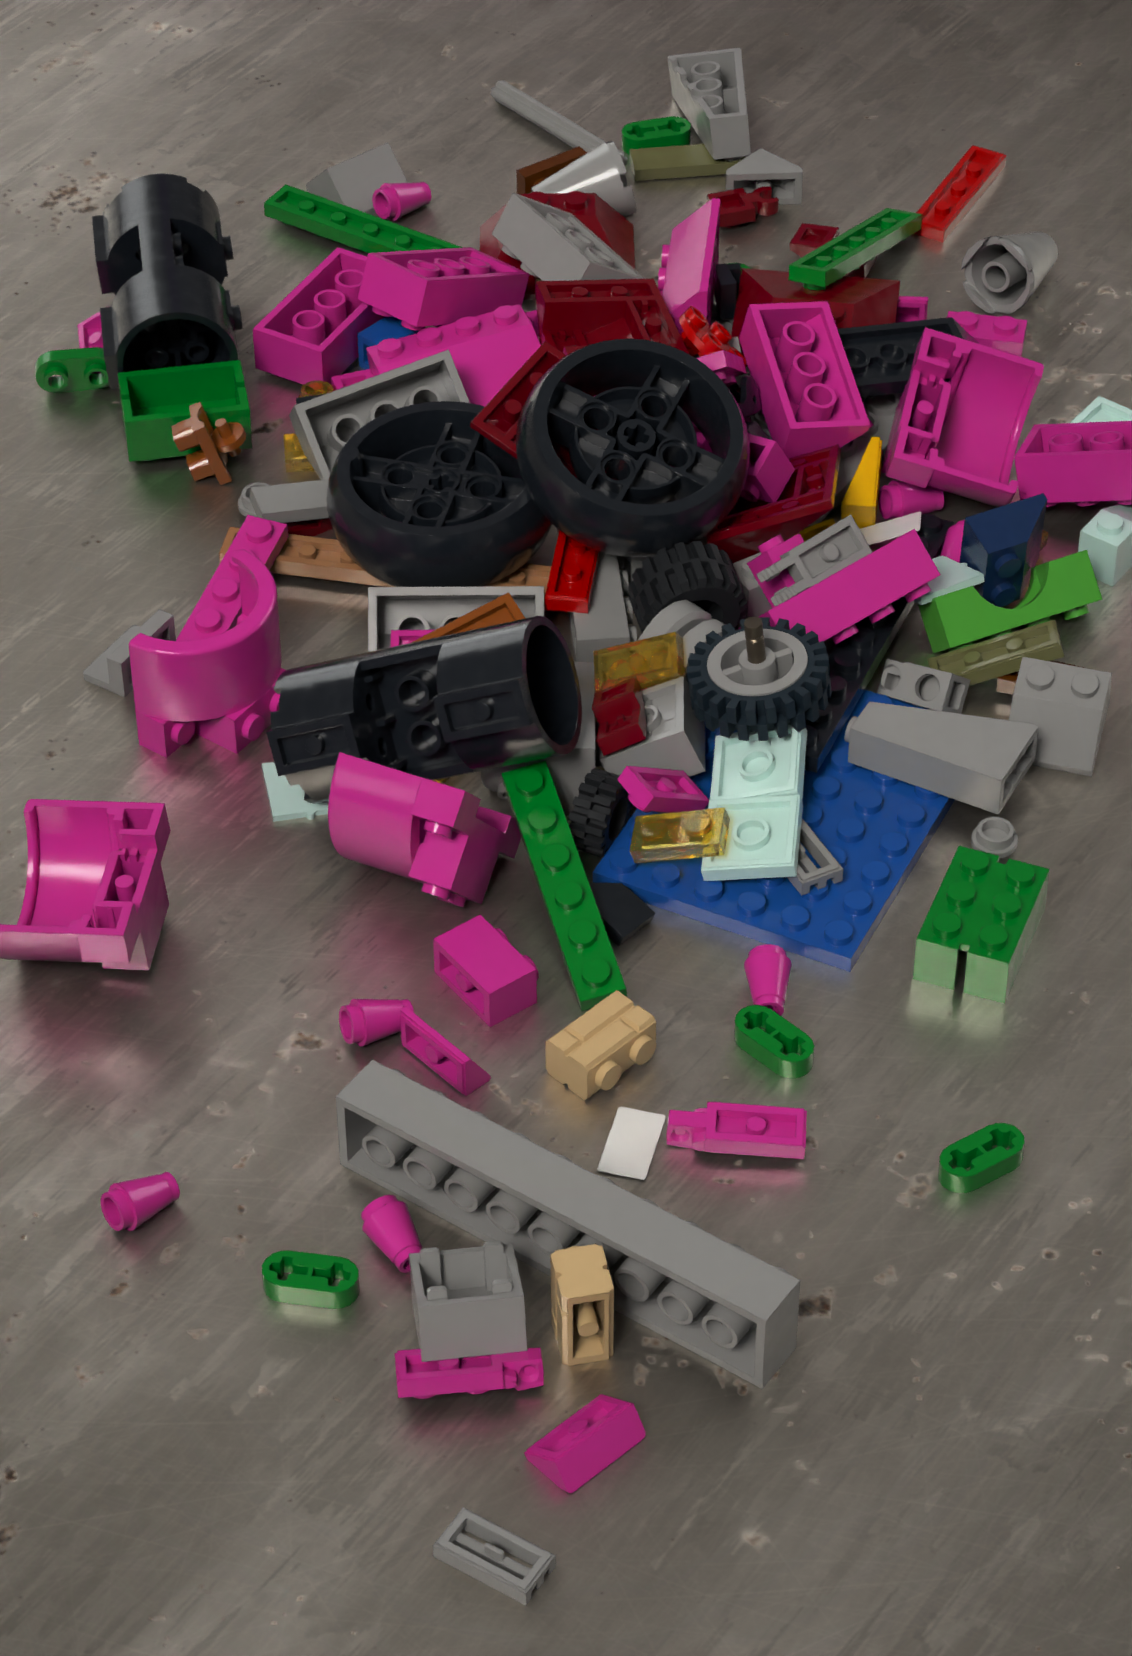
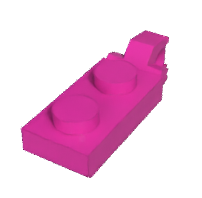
M708 1101L707 1108L695 1109L694 1112L669 1110L666 1136L667 1145L692 1148L701 1152L704 1150V1152L804 1159L807 1110L803 1108Z
M540 1347L527 1348V1351L427 1362H422L420 1349L399 1350L395 1353L398 1398L414 1397L427 1399L439 1394L462 1392L482 1394L489 1390L504 1388L508 1390L513 1387L520 1391L544 1385L543 1360Z

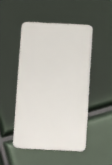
M915 512L861 528L860 531L869 545L893 539L913 529L919 531L922 512Z
M619 1107L597 1170L640 1180L646 1179L666 1116Z

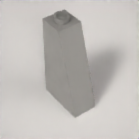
M869 701L858 717L853 716L850 719L844 739L845 742L849 743V763L999 815L1035 761L1039 726L1025 722Z

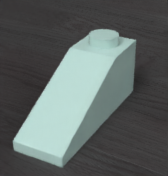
M1119 504L1101 509L1080 531L1078 552L1087 550L1096 580L1112 587L1132 567V504Z

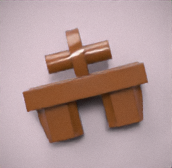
M201 402L190 405L191 418L185 419L171 427L174 442L180 452L199 445L202 450L186 455L187 465L194 481L215 475L220 486L232 482L231 475L226 467L229 461L227 452L232 457L241 453L240 446L246 440L244 428L238 422L227 423L225 418H220L215 422L216 429L214 430Z

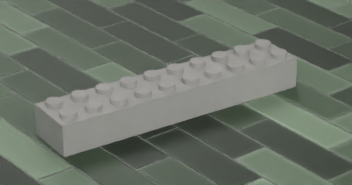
M373 1059L336 1095L339 1155L342 1166L485 1242L502 1241L503 1244L513 1243L517 1259L551 1276L550 1254L554 1253L555 1250L592 1244L602 1246L607 1261V1270L610 1272L614 1286L615 1311L761 1389L764 1388L796 1349L800 1280L791 1276L783 1268L774 1267L752 1256L740 1246L729 1244L704 1231L697 1224L685 1221L659 1208L651 1200L642 1199L615 1185L610 1179L593 1174L574 1164L567 1157L555 1154L531 1142L523 1134L514 1133L489 1120L484 1114L471 1111L448 1099L443 1093L431 1090L407 1078L399 1070L390 1069Z

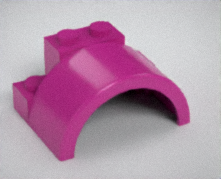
M925 327L916 348L909 380L896 407L881 472L886 473L885 476L922 488L930 486L991 506L1001 507L1009 504L1017 491L1019 483L1017 480H1011L1009 483L1014 455L1030 404L1042 378L1044 365ZM950 378L949 383L944 380Z
M240 549L232 556V561L239 565L242 614L238 617L235 627L213 637L192 641L163 640L139 633L129 642L139 745L165 758H168L181 745L189 742L194 734L238 754L250 742L257 740L262 732L271 725V712L279 711L280 694H277L273 689L278 677L285 669L281 668L282 656L277 587L266 565L244 549Z
M339 752L330 787L328 825L332 844L338 854L345 859L423 883L421 892L463 908L466 900L482 904L499 854L514 859L521 835L514 817L479 806L481 799L467 791Z
M28 800L23 811L28 844V867L24 901L17 925L0 924V958L6 960L102 962L103 969L150 970L169 907L161 867V860L171 831L165 803Z

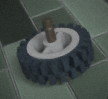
M749 617L740 620L741 629L735 630L732 624L728 623L721 626L722 637L715 631H712L706 635L707 644L699 641L694 646L695 654L690 653L687 666L692 710H695L696 718L700 722L705 720L706 728L712 732L720 727V735L730 738L733 732L738 730V739L742 741H749L751 732H758V740L767 741L769 740L768 731L776 730L778 737L782 738L789 736L788 725H791L799 732L806 728L805 718L811 722L816 721L820 717L819 709L825 711L828 706V698H831V679L826 646L823 641L819 642L818 635L815 632L811 631L806 634L804 625L797 623L790 630L789 620L779 618L776 626L772 627L770 626V617Z

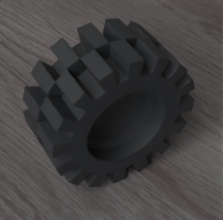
M594 768L591 770V773H587L585 776V783L581 782L578 788L579 795L578 797L575 796L572 803L575 805L574 810L570 812L568 819L571 820L569 828L577 850L603 858L632 816L629 812L634 805L628 799L629 793L617 781L620 775Z

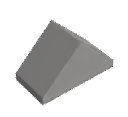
M760 148L726 170L725 191L743 188L746 193H752L759 187L769 186L772 188V198L777 197L779 205L801 204L803 170L801 167Z

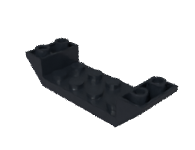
M952 317L838 329L861 397L903 393L909 380L916 348L925 327L971 342H978ZM950 378L945 379L944 381L949 383Z

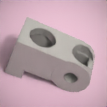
M886 659L877 693L930 710L961 714L970 680L953 673L926 666Z

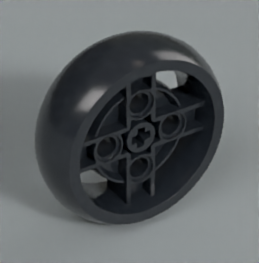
M614 339L587 345L564 356L550 367L531 389L522 407L516 431V455L520 474L531 499L539 511L549 522L568 537L589 548L612 555L653 557L657 555L656 551L664 547L666 550L674 548V544L684 542V545H687L692 541L701 540L717 528L729 515L745 487L748 476L750 443L747 426L742 411L729 388L711 369L695 357L672 346L649 340ZM692 422L706 438L713 453L697 446L696 433ZM551 440L569 448L570 461L576 477L563 465L552 446ZM672 498L675 499V501L667 502Z
M453 401L426 402L405 406L385 413L368 422L341 449L329 476L326 497L327 511L333 532L346 554L368 574L396 587L486 586L516 572L542 546L552 523L546 519L531 499L522 480L517 459L470 427L471 421L485 406Z

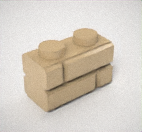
M616 990L545 1042V1065L548 1074L561 1084H567L569 1090L583 1100L590 1098L600 1089L604 1091L611 1089L618 1082L624 1071L635 1063L638 1065L646 1063L654 1054L656 1049L655 1018L639 1005L634 1006L632 1000Z
M592 1244L555 1250L554 1253L550 1254L551 1324L555 1339L557 1340L561 1362L564 1365L573 1366L609 1360L614 1353V1286L610 1272L607 1270V1261L603 1247Z

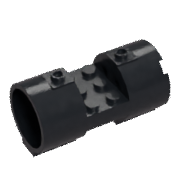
M151 174L128 182L122 186V192L114 198L111 204L107 203L103 215L92 216L95 258L102 294H115L112 307L100 308L104 359L110 389L119 388L118 373L238 360L235 330L243 329L240 306H231L229 290H225L222 287L224 278L228 276L226 261L234 260L230 236L222 237L220 214L214 199L208 191L205 190L203 192L198 187L187 183V178L174 174Z
M535 616L285 670L278 677L273 689L277 694H280L279 711L271 712V729L266 734L278 776L285 775L291 786L299 784L305 792L304 800L316 804L329 801L333 772L339 752L432 781L568 754L575 748L581 731L582 701L580 685L571 652L561 632L548 618Z

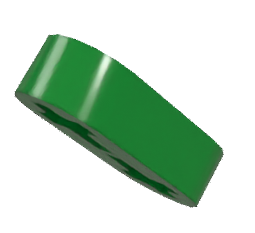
M677 116L628 123L621 131V147L629 155L630 149L681 146L691 143L690 122Z
M747 1006L736 1014L734 1039L742 1050L784 1078H800L811 1071L814 1060V1043L806 1033L766 1006Z
M994 1123L960 1139L942 1150L939 1157L938 1180L944 1188L951 1192L969 1193L1014 1171L1021 1165L1023 1160L1024 1135L1014 1125Z
M289 1250L271 1254L262 1264L263 1290L269 1298L277 1302L342 1309L354 1303L359 1296L358 1268L352 1261L343 1257ZM284 1273H291L288 1275L287 1280H280ZM335 1279H340L338 1286H331Z

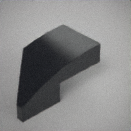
M740 263L716 264L714 298L720 320L734 318L736 296L738 295L741 276Z
M589 883L607 935L618 947L648 925L653 919L655 912L622 883Z

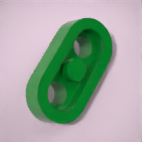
M93 347L48 351L43 353L35 363L36 381L42 389L48 392L61 393L95 390L110 386L103 348Z

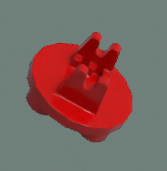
M690 306L679 317V323L683 329L681 337L691 356L698 353L701 357L725 350L743 357L745 368L748 366L745 357L728 344L732 336L719 322L715 321L712 325L708 324L705 316L694 306Z

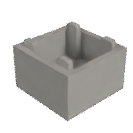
M681 676L641 690L646 715L645 740L605 756L599 747V760L605 771L621 775L626 766L683 770L689 777L705 772V720L700 722L695 716V710H692L689 686L685 677Z
M502 1241L485 1242L480 1247L441 1251L437 1247L423 1248L420 1250V1253L409 1254L412 1304L422 1362L527 1351L524 1293L513 1243L503 1244Z

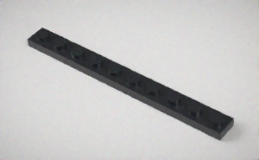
M921 514V527L916 532L932 559L939 557L946 532L949 527L954 525V522L940 519L932 514ZM901 597L891 603L895 611L873 624L868 617L855 623L859 632L836 644L829 655L831 698H828V706L825 711L819 709L820 717L816 721L811 722L805 718L807 729L805 770L818 772L913 607L914 601L908 603L905 597Z

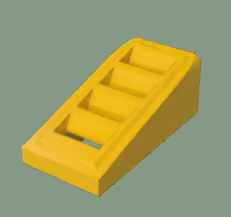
M871 437L841 503V520L851 514L859 529L876 524L882 466V440H880V437Z

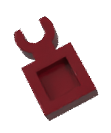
M769 186L759 187L752 193H746L743 188L707 194V202L712 198L720 199V228L735 227L743 223L755 221L756 214L770 216L778 213L779 199L777 197L772 198V188Z

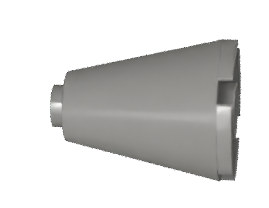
M614 141L602 143L531 188V192H543L546 194L569 193L572 191L596 193L622 216H629L637 212L631 185L628 186L625 176L627 171Z
M1043 232L983 238L967 250L962 260L961 270L965 268L966 281L963 282L964 289L973 303L985 312L992 314L996 312L1013 313L1028 302L1055 264L1058 257L1057 245L1048 234Z

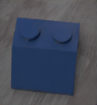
M1044 493L965 517L959 563H967L968 567L984 574L985 582L975 585L974 588L985 600L995 606L1004 607L1020 600L1031 576V568L1035 567L1038 561L1047 498Z

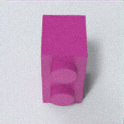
M481 915L433 938L434 972L489 1027L537 1003V980L539 979L536 965L530 957L521 955L509 943L507 936L501 929L494 928Z

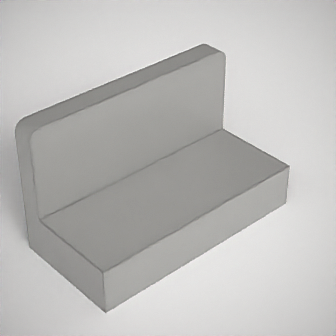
M159 609L143 625H132L83 671L84 680L126 697L133 690L129 655L130 640L139 633L157 639L176 641L174 615Z

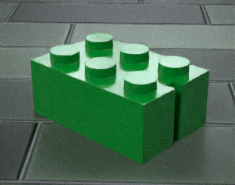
M240 360L118 373L121 412L129 462L153 461L179 456L186 457L188 454L202 450L199 445L180 452L174 442L171 427L185 419L191 418L189 406L201 402L214 430L216 429L215 422L220 418H225L227 423L238 422L246 432V440L240 446V449L253 448L250 408Z
M958 846L916 938L913 979L954 990L957 985L960 950L967 952L963 993L1005 1004L1045 911L1050 869L1013 859H1008L1006 864L999 863L998 855Z

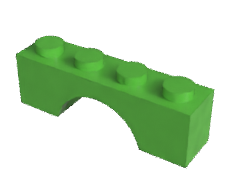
M1084 550L1032 567L1028 590L1021 602L1013 609L1001 608L991 604L977 592L974 586L932 598V602L924 605L918 604L934 654L947 649L951 652L973 645L975 640L987 637V640L1009 634L1013 632L1012 628L1025 625V628L1050 621L1049 616L1062 613L1064 620L1090 613L1087 604L1102 600V596L1088 552Z

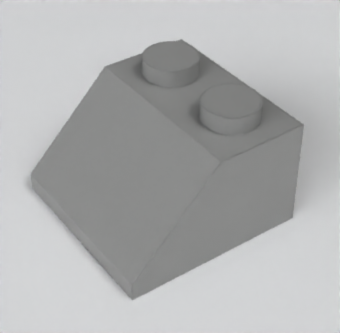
M1022 657L1013 692L1009 720L1039 726L1033 766L1092 777L1110 703L1112 673Z

